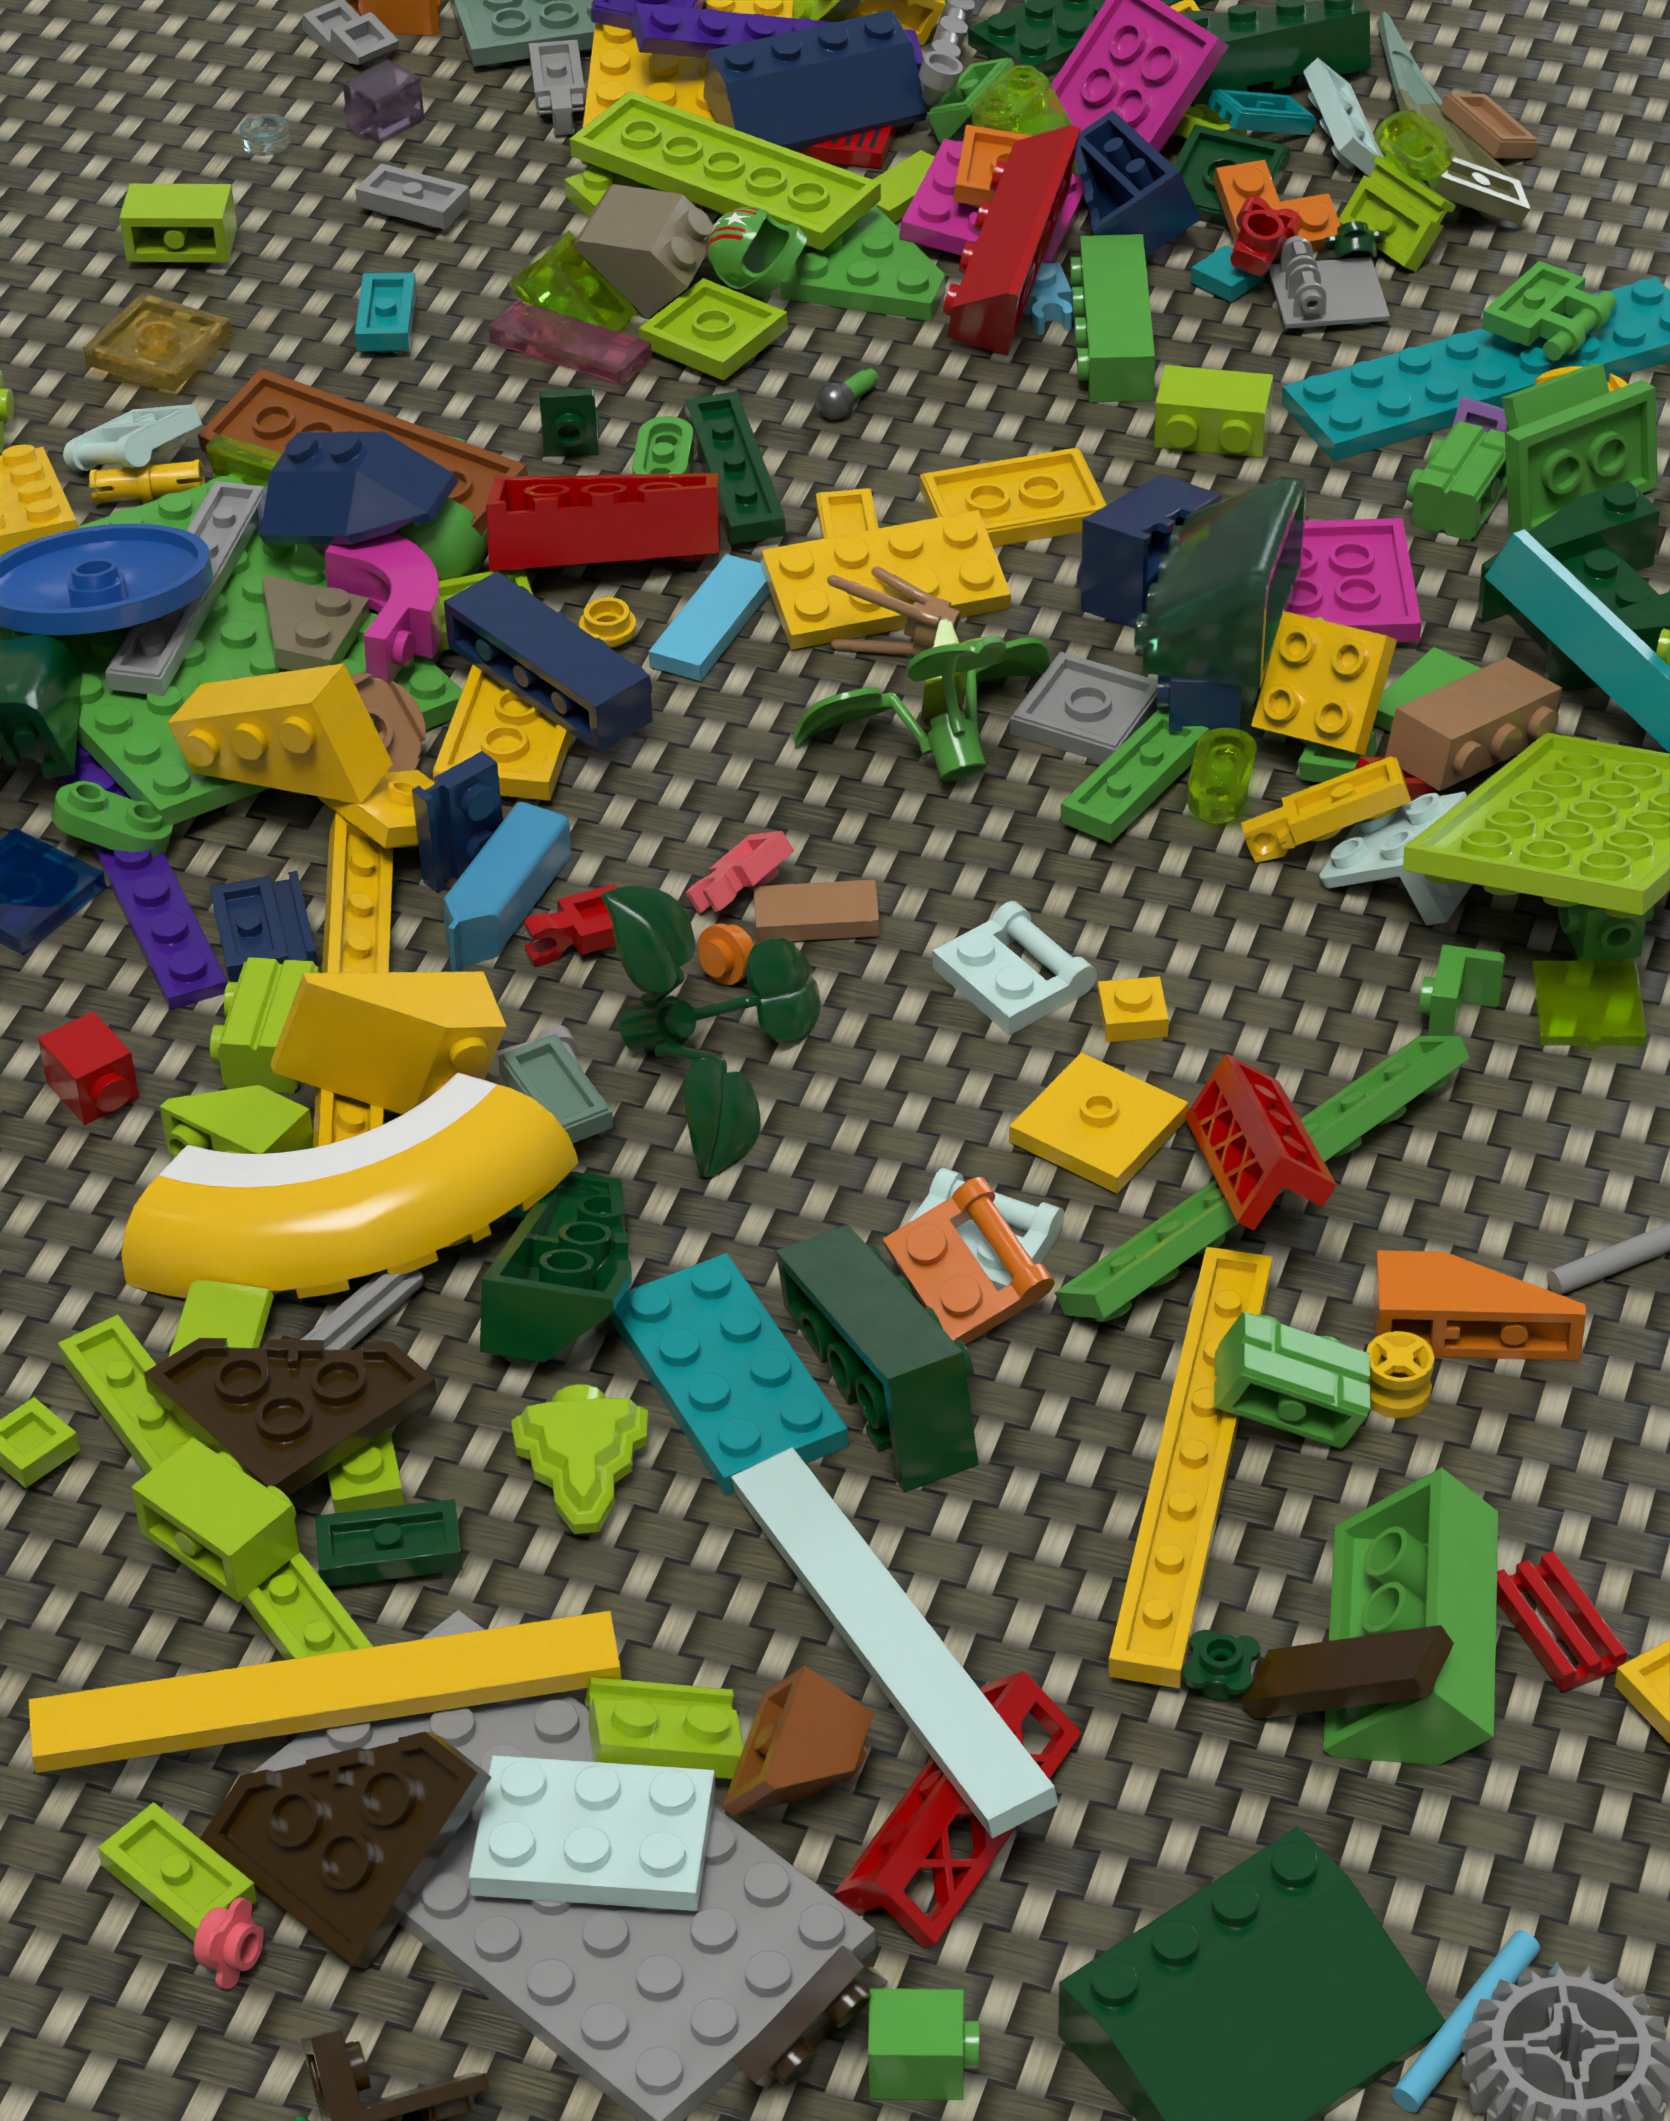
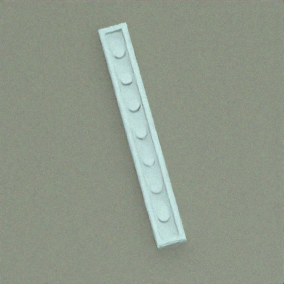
M789 1448L731 1476L738 1498L989 1835L994 1838L1059 1805L1055 1786L794 1448Z

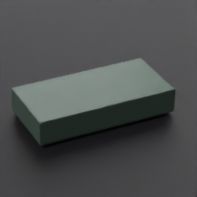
M556 1034L498 1055L500 1073L509 1086L533 1098L551 1112L566 1130L572 1143L613 1128L612 1110Z

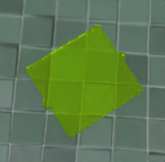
M1581 957L1578 961H1533L1532 976L1540 1045L1587 1046L1591 1050H1596L1599 1046H1646L1647 1033L1636 961H1591L1587 957Z

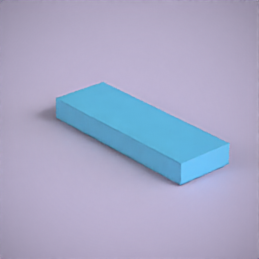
M726 554L649 650L650 667L702 681L770 594L761 563Z

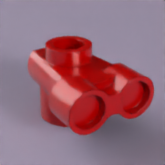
M1260 197L1247 198L1236 218L1240 230L1230 256L1232 266L1259 277L1264 275L1286 240L1298 235L1303 224L1301 216L1292 209L1275 210Z

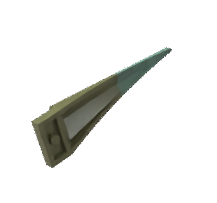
M1383 12L1377 24L1416 174L1427 187L1456 205L1454 209L1473 208L1489 220L1500 221L1503 219L1521 225L1531 208L1520 181L1440 111L1442 100L1416 64L1390 16Z

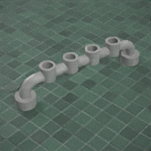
M973 0L945 1L946 6L941 13L930 52L925 54L918 73L922 87V98L927 105L934 106L942 99L945 92L953 91L957 87L963 70V66L958 59L975 7Z

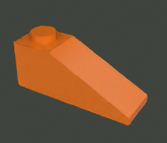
M1377 1250L1373 1292L1375 1337L1394 1331L1413 1333L1423 1338L1431 1346L1434 1357L1580 1361L1586 1319L1585 1304L1447 1252Z

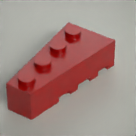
M719 473L495 477L486 503L489 571L613 561L644 562L652 558L675 557L680 561L705 560L709 558V554L719 553L720 547Z

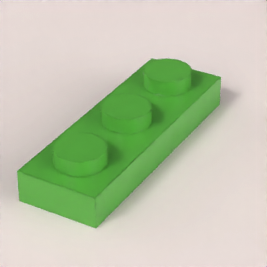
M1158 709L1060 804L1061 823L1112 843L1209 747V728L1204 726L1182 727L1183 731H1169V713Z

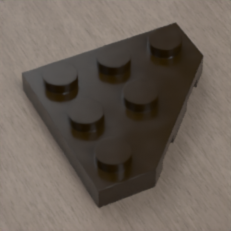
M198 1338L144 1372L147 1392L208 1448L216 1453L225 1452L229 1454L250 1477L265 1487L274 1486L280 1489L287 1497L437 1398L435 1378L397 1345L389 1341H364L363 1350L324 1349L323 1340L268 1339L266 1348L228 1347L227 1338Z
M424 1731L399 1737L398 1742L370 1749L358 1747L308 1759L306 1764L278 1771L266 1769L241 1775L200 1839L254 1882L257 1887L352 1966L368 1969L492 1777L441 1736Z

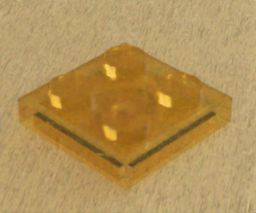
M142 293L83 347L85 365L174 392L233 337L231 321L226 317Z

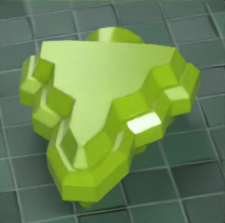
M576 1384L566 1386L557 1391L552 1397L551 1402L527 1406L521 1415L511 1420L516 1456L530 1459L534 1479L553 1488L555 1510L574 1534L599 1532L615 1505L614 1483L632 1472L634 1451L647 1445L649 1413L647 1409L637 1406L630 1398H606L605 1394L596 1387Z

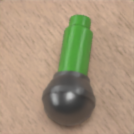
M868 368L867 370L859 371L843 383H828L820 388L816 396V407L819 413L829 420H841L846 417L854 401L874 387V384L879 379L878 373L874 369Z

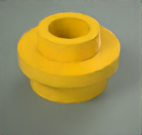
M603 597L595 599L586 605L584 614L579 620V627L589 634H599L600 639L609 648L613 649L628 642L635 635L636 619L624 601L613 597Z

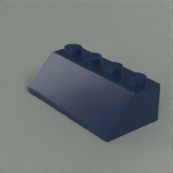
M892 10L706 51L703 97L717 122L790 150L807 148L812 145L892 125L894 128L926 120L927 111L922 98V87L918 76L912 42Z

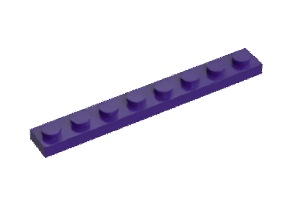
M77 741L75 774L58 777L62 787L78 781H89L98 784L106 791L132 799ZM89 842L169 1010L225 994L228 983L164 852L152 858L151 849L141 852L114 851Z

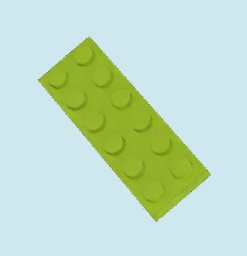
M632 91L627 92L569 139L570 153L574 158L665 192L683 194L689 201L718 211L723 215L740 207H756L766 210L780 224H796L807 236L805 245L822 251L881 201L880 182Z

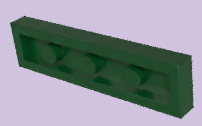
M738 391L685 399L686 419L693 428L694 442L706 473H719L720 514L731 545L745 542L757 543L769 538L786 536L785 516Z

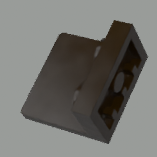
M342 2029L329 2030L301 2038L321 2121H396L395 2116L420 2110L422 2121H437L476 2109L472 2094L490 2089L486 2073L471 2072L361 2104L358 2092L370 2089L371 2083L360 2042L351 2041L345 2043Z

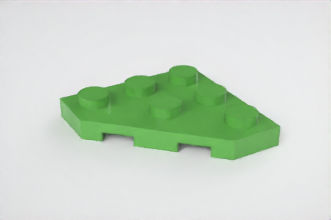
M875 205L823 251L805 245L789 272L780 282V297L786 300L932 321L945 294V274L913 242L900 239V229Z

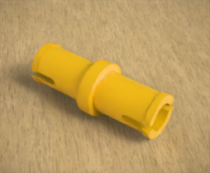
M201 459L191 462L153 465L152 460H149L142 467L90 470V488L96 489V492L91 493L94 505L142 499L143 504H146L169 493H178L193 487H201L202 484H205V476H200V472L204 471Z

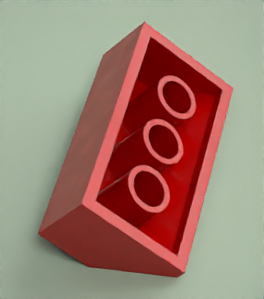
M1069 125L1014 142L1008 160L998 159L990 183V190L996 191L992 202L983 200L974 226V231L980 232L976 243L967 241L958 272L964 273L960 285L951 283L944 302L942 314L950 316L948 338L1008 356L1069 193L1081 128Z

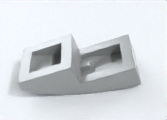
M336 0L303 14L302 29L326 51L348 63L360 65L399 48V40L372 12L360 16L345 0Z

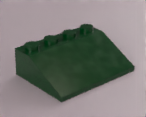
M1298 1826L1059 1982L1058 2036L1137 2121H1318L1427 2046L1446 2022L1350 1877Z

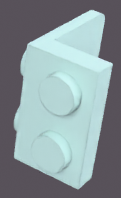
M1460 792L1439 796L1436 793L1425 794L1410 803L1399 806L1394 813L1387 817L1375 820L1368 818L1357 822L1345 840L1333 849L1331 859L1319 874L1325 888L1400 876L1426 926L1446 923L1473 883L1460 881L1454 884H1437L1428 881L1425 878V874L1404 871V846L1467 796L1466 793Z

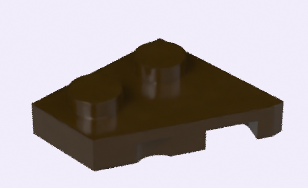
M842 1945L734 2059V2062L754 2083L770 2089L778 2081L784 2086L790 2084L814 2060L817 2055L815 2048L837 2028L846 2025L861 2011L870 2000V1988H883L888 1981L867 1960Z

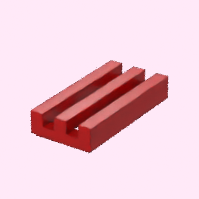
M1554 1551L1541 1555L1540 1564L1537 1566H1533L1529 1560L1516 1564L1515 1574L1508 1575L1504 1569L1497 1571V1601L1561 1692L1616 1672L1617 1667L1626 1663V1649ZM1521 1592H1529L1547 1617V1624L1558 1640L1564 1641L1580 1663L1579 1666L1573 1667Z

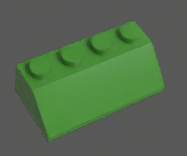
M1442 1467L1335 1525L1329 1641L1441 1625L1454 1642V1645L1428 1697L1325 1710L1323 1750L1332 1757L1440 1765L1494 1737L1498 1511Z

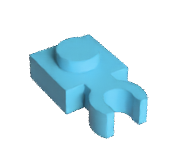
M1060 262L1042 263L1023 314H1032V329L1038 335L1044 334L1045 322L1047 321L1060 322L1065 331H1071L1072 290Z

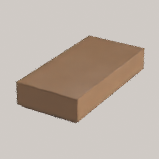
M1445 94L1440 111L1494 158H1535L1540 144L1537 138L1486 94Z
M876 879L754 886L757 943L771 937H780L788 941L880 936Z

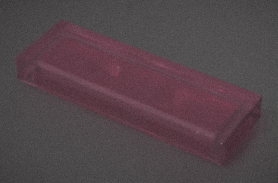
M516 300L488 327L491 343L621 385H625L652 358L651 342Z

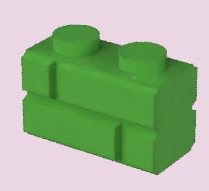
M1459 421L1453 426L1445 440L1438 438L1434 440L1428 454L1426 468L1424 470L1416 468L1410 477L1407 487L1406 499L1413 502L1411 521H1413L1415 527L1438 533L1443 529L1446 535L1467 541L1475 538L1507 489L1505 432L1490 429L1487 433L1484 432L1482 426Z
M1242 1312L1218 1344L1215 1352V1376L1217 1379L1214 1384V1408L1338 1449H1342L1367 1418L1370 1410V1385L1367 1384L1370 1378V1353L1343 1345L1334 1337L1316 1336L1283 1325L1274 1317L1254 1315L1248 1312Z

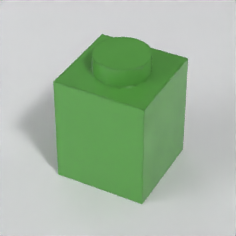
M870 1988L868 2038L870 2099L964 2100V2069H979V2021H964V1989Z

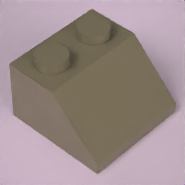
M612 184L604 192L574 242L573 247L648 319L688 288L707 254V239L713 224L702 210L696 208L683 194Z

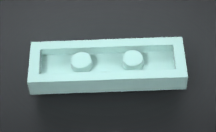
M1317 58L1303 72L1311 88L1308 97L1323 116L1319 121L1320 125L1335 143L1331 150L1346 168L1352 170L1357 166L1370 176L1376 166V163L1373 162L1376 154L1381 157L1383 156L1351 84Z

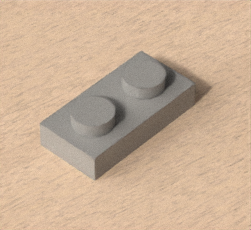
M382 163L355 189L358 207L377 211L385 216H396L422 223L430 228H441L444 230L471 204L469 186Z

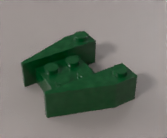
M1630 481L1611 485L1580 496L1528 532L1655 653L1657 652L1662 629L1670 630V592L1659 595L1636 571L1653 566L1660 510ZM1500 552L1484 562L1481 567L1477 620L1480 623H1484L1509 615L1546 653L1544 678L1562 687V691L1599 687L1485 578Z

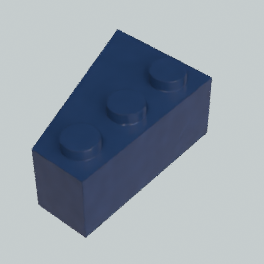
M1114 110L1080 132L1075 159L1079 176L1084 184V197L1091 213L1092 221L1090 222L1094 235L1143 234L1145 257H1147L1167 242L1182 236L1189 227L1202 219L1180 172Z
M1160 475L1082 519V561L1077 572V584L1081 586V611L1142 631L1159 611V581H1171V558L1203 559L1220 539L1221 494Z

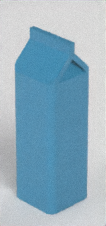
M517 802L443 898L445 936L450 950L451 972H459L463 966L495 958L570 859V823L564 815L525 802Z

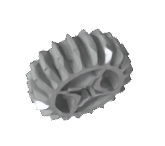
M1556 1962L1552 1969L1549 1970L1548 1978H1540L1526 1966L1523 1973L1518 1977L1517 1986L1500 1979L1497 1987L1492 1991L1491 1999L1480 1998L1479 2004L1473 2011L1472 2022L1469 2023L1468 2029L1464 2030L1461 2050L1465 2053V2056L1462 2057L1460 2074L1463 2079V2086L1470 2088L1468 2100L1472 2107V2113L1487 2114L1486 2121H1663L1668 2101H1670V2042L1666 2041L1667 2029L1664 2025V2017L1648 2016L1649 2005L1647 2004L1645 1994L1624 1998V1987L1622 1986L1620 1976L1603 1985L1594 1981L1590 1965L1579 1974V1977L1566 1976L1559 1963Z

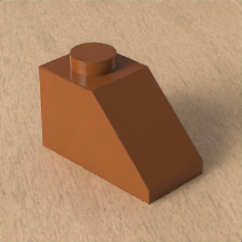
M806 1665L763 1693L722 1808L735 1816L811 1798L839 1780L842 1782L850 1780L859 1771L867 1757L868 1745L864 1741L874 1713Z

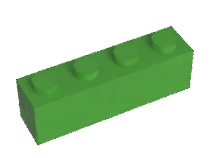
M1143 234L1080 236V257H1070V288L1072 289V316L1075 319L1074 338L1075 350H1077V380L1088 382L1089 402L1154 401L1155 351Z

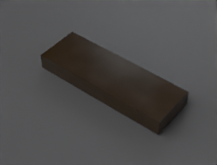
M1441 1625L1269 1649L1254 1676L1253 1687L1244 1694L1241 1703L1253 1719H1264L1425 1698L1429 1696L1452 1650L1454 1642Z

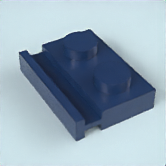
M483 751L435 776L433 786L425 790L420 786L412 789L423 883L437 894L445 890L444 882L453 877L457 880L460 878L503 822L498 765L494 759Z
M297 871L288 872L289 879L271 882L270 876L210 887L229 982H238L243 964L247 961L248 957L276 959L279 964H283L285 960L313 961L318 966L316 949Z

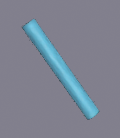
M1522 1930L1514 1932L1394 2087L1391 2095L1399 2107L1411 2113L1418 2111L1461 2055L1464 2030L1468 2029L1469 2023L1472 2022L1473 2011L1479 2004L1480 1998L1491 1999L1492 1991L1497 1987L1500 1979L1515 1984L1525 1967H1528L1540 1952V1945L1531 1934Z

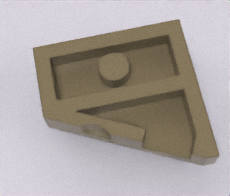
M265 575L262 579L263 604H266L267 626L269 637L272 639L275 667L294 671L339 664L358 636L360 628L369 615L370 598L350 594L339 588H323Z

